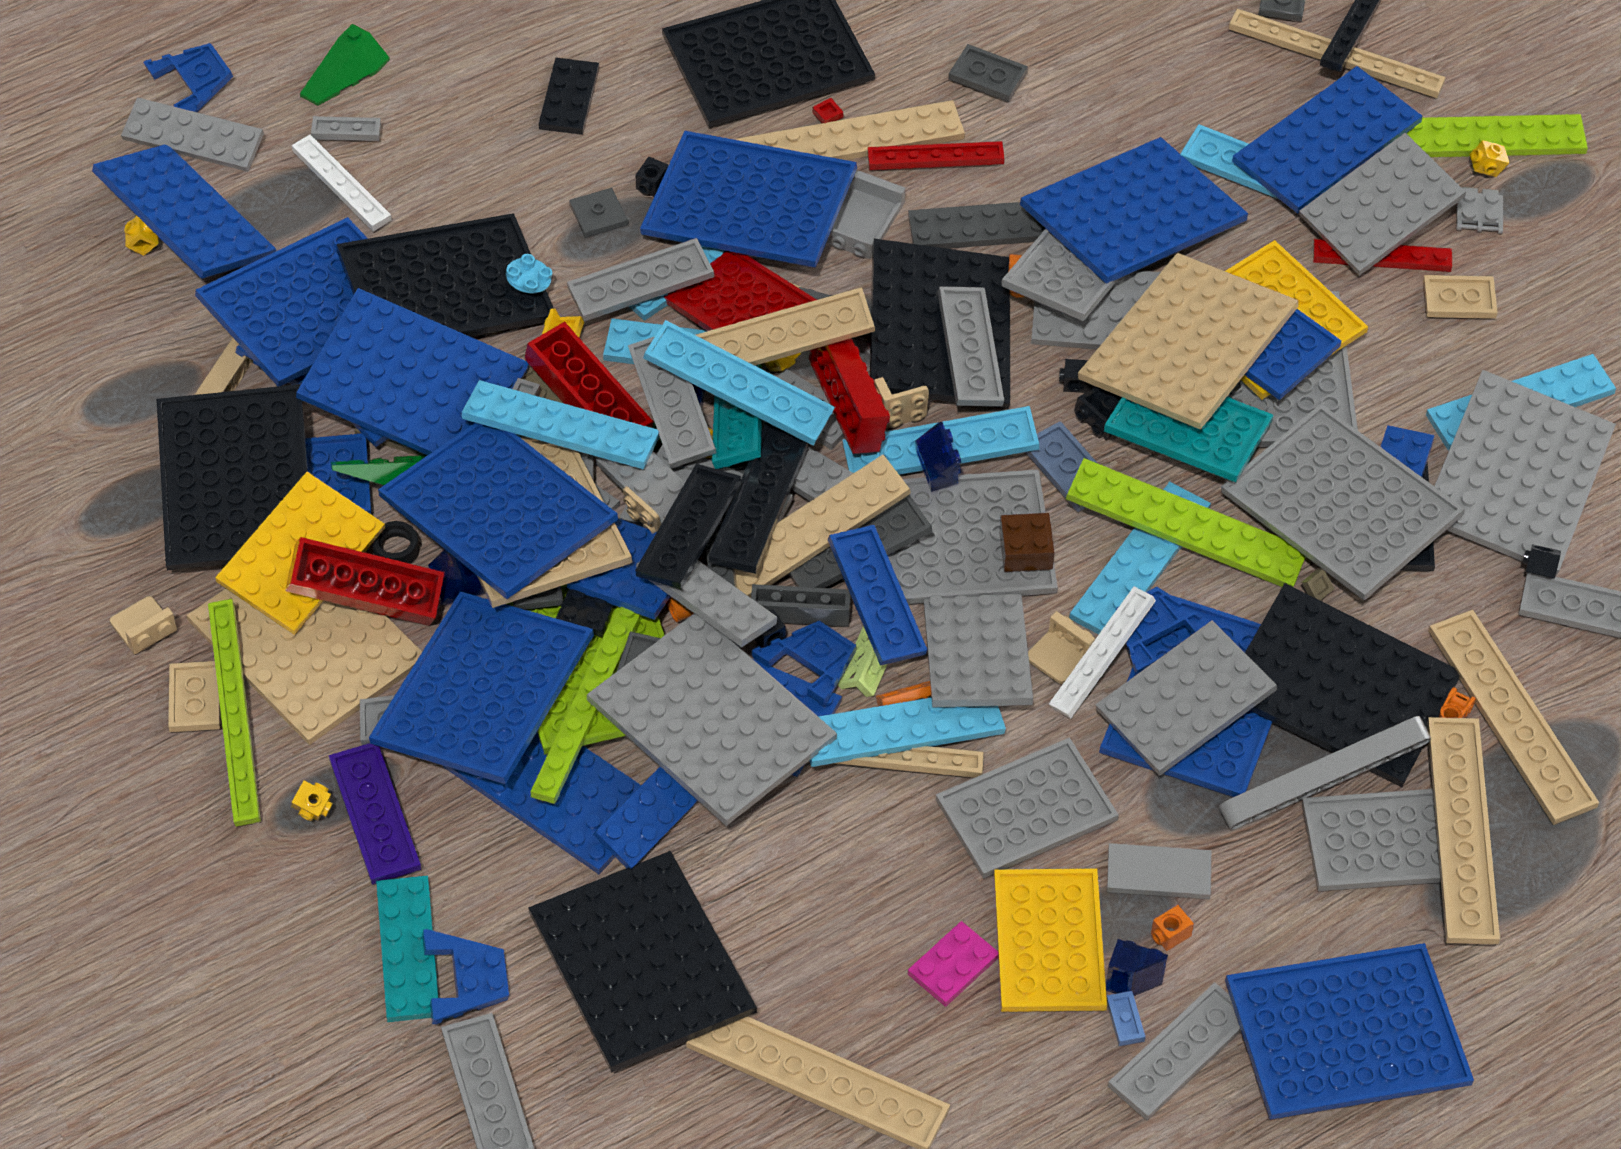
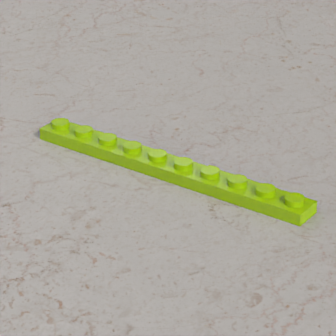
M233 599L208 603L233 821L237 827L261 822L235 605Z
M617 607L530 791L531 798L553 804L556 803L598 713V710L587 701V694L617 672L630 631H636L642 615L623 607Z

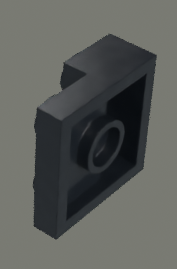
M1095 387L1077 398L1074 408L1076 417L1080 421L1085 420L1088 422L1095 435H1102L1107 440L1113 435L1104 432L1105 423L1122 397Z

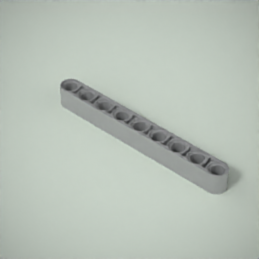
M1416 716L1237 795L1219 805V809L1230 830H1235L1301 801L1303 798L1310 797L1422 747L1430 742L1432 738L1420 716Z

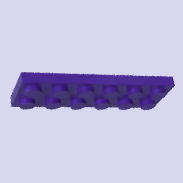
M368 743L328 755L371 884H376V881L389 880L421 870V864L380 747Z

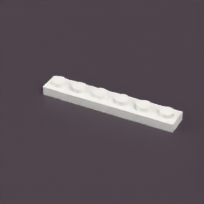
M311 135L292 145V151L373 232L392 221L391 214Z
M1135 586L1131 589L1050 701L1049 705L1052 709L1070 719L1155 603L1156 600L1152 595Z

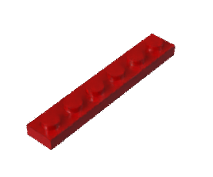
M1002 141L868 147L867 152L869 170L1004 164L1005 159Z
M1314 239L1313 263L1348 265L1325 240ZM1400 245L1372 267L1451 272L1452 248Z

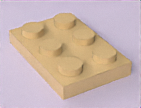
M1424 275L1423 286L1426 317L1496 319L1498 312L1494 277Z
M215 661L169 664V731L183 732L220 729V702Z

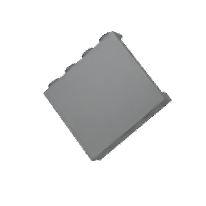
M856 170L826 243L838 249L854 253L857 256L871 259L874 238L883 240L905 203V187Z

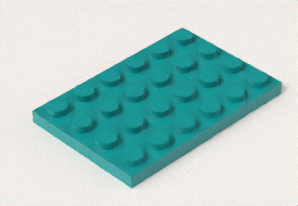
M1122 397L1105 423L1104 432L1230 481L1237 482L1272 423L1274 415L1226 397L1200 430Z

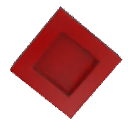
M832 98L812 107V113L821 123L825 124L843 118L842 109Z

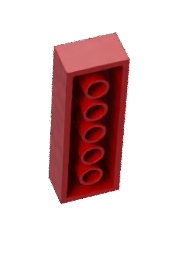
M565 321L527 343L524 359L564 404L652 428L653 420Z
M852 338L811 349L808 359L829 404L835 407L833 413L852 453L880 452L881 444L885 440V429L890 422V414L885 409L882 397L877 392L874 380L870 378L866 363L862 361L859 349L855 346Z
M300 537L294 547L285 591L430 626L436 618L444 572Z

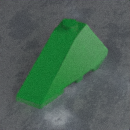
M351 24L338 37L300 92V97L319 106L339 95L340 90L349 85L353 87L359 84L360 79L377 74L390 61V57L371 33Z
M395 456L392 462L382 458H373L369 460V463H365L364 460L331 462V469L385 485L426 456Z

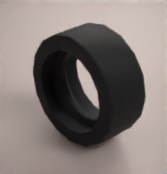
M391 521L385 523V529L372 543L374 555L409 564L417 558L419 553L417 532L406 522ZM391 537H403L410 541L409 547L398 553L386 552L381 548V544Z

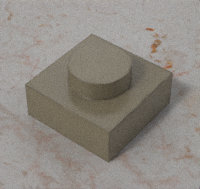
M1321 568L1316 569L1302 581L1307 594L1320 601L1334 590L1325 570Z

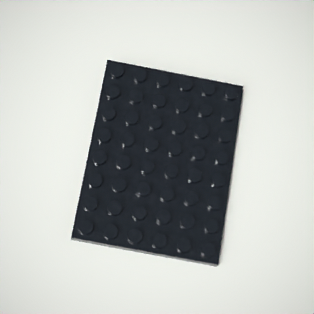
M761 0L662 28V35L709 128L875 80V72L836 0Z
M514 213L345 242L336 246L337 254L353 295L360 288L467 336L545 323L550 309H554L546 289L539 293H525L515 289L507 281V266L512 261L521 258L522 255L531 254Z
M874 238L872 244L871 317L875 331L870 333V378L875 380L883 377L891 394L927 386L929 390L928 399L956 402L937 292L939 287L985 288L1004 395L1003 406L986 407L1009 409L1010 290L1001 286L1002 279L1008 273L1009 257Z
M301 384L156 399L167 571L227 564L302 476L308 472L303 401L296 398V392Z
M1286 583L1281 588L1245 652L1277 685V690L1254 706L1250 711L1333 753L1416 716H1420L1428 731V718L1439 717L1441 707L1460 678L1454 667ZM1424 745L1369 771L1403 787Z
M671 851L638 863L632 869L628 867L528 907L529 914L611 1073L757 1013L754 1001Z

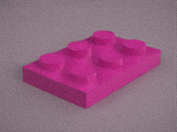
M961 921L908 969V975L946 1007L998 959L999 953Z

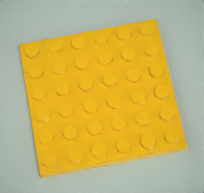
M1275 240L1225 271L1297 299L1298 310L1342 340L1341 346L1334 353L1367 333L1368 326ZM1244 375L1240 379L1261 400L1270 395L1269 392Z

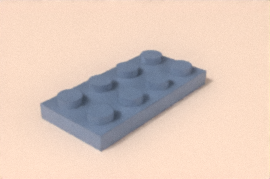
M1059 421L1037 433L1039 450L1025 453L1066 498L1083 458L1095 463L1097 462L1064 424ZM1067 500L1077 512L1086 508Z

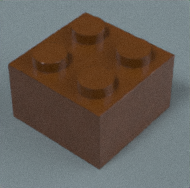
M1049 513L1001 515L999 535L1004 572L1053 569L1055 552Z

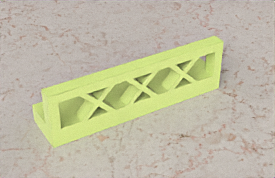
M863 626L855 643L856 653L837 685L841 689L857 687L866 697L874 696L887 664L880 666L869 639L867 640L868 635Z

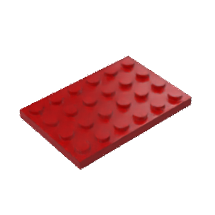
M726 251L710 263L714 271L713 278L672 291L664 296L667 305L707 331L817 300L746 254Z

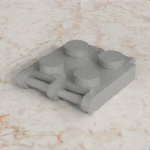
M1462 187L1466 192V197L1456 203V230L1461 231V228L1475 229L1477 232L1487 230L1497 231V234H1502L1503 195H1498V190L1482 189V192L1478 193V188ZM1462 223H1472V224H1477V225L1462 224ZM1483 224H1484V225H1496L1497 227H1494V226H1483Z

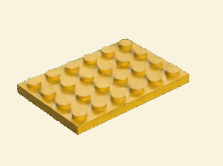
M306 472L215 577L216 582L295 635L323 602V600L285 591L294 547L298 539L303 537L365 552L385 529V523L309 472Z
M1097 869L994 870L1001 1012L1106 1011L1107 997Z

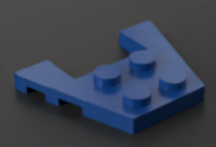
M211 43L183 50V53L171 56L167 54L162 56L160 60L152 61L149 59L143 62L154 80L175 69L192 95L173 106L193 112H198L233 78L230 69Z
M1159 587L1146 592L1152 595L1156 601L1125 643L1136 675L1156 661L1145 645L1183 625L1187 627L1191 634H1194L1208 623L1201 618L1202 615L1195 611H1189L1182 606V602Z
M817 621L792 632V636L783 640L777 638L770 641L771 645L762 649L760 646L752 650V657L769 668L785 654H788L821 676L807 688V694L825 705L855 655L856 644L821 621Z
M423 929L424 955H452L457 997L431 998L432 1024H439L444 1019L462 1016L464 1012L473 1009L480 1010L508 1000L509 989L504 949Z

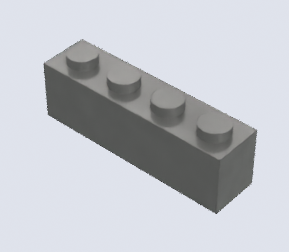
M752 584L751 599L768 611L773 609L783 623L812 624L821 621L828 626L849 627L851 595L847 589Z

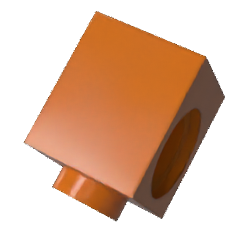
M1176 905L1153 920L1151 936L1158 945H1162L1168 951L1192 936L1194 923L1181 907ZM1166 928H1173L1175 931H1169Z

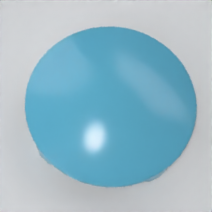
M524 254L521 258L512 261L507 266L506 278L511 286L521 292L539 293L549 287L552 280V269L536 260L533 255Z

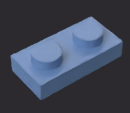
M1128 991L1107 995V1006L1118 1045L1124 1046L1145 1042V1033L1133 992Z

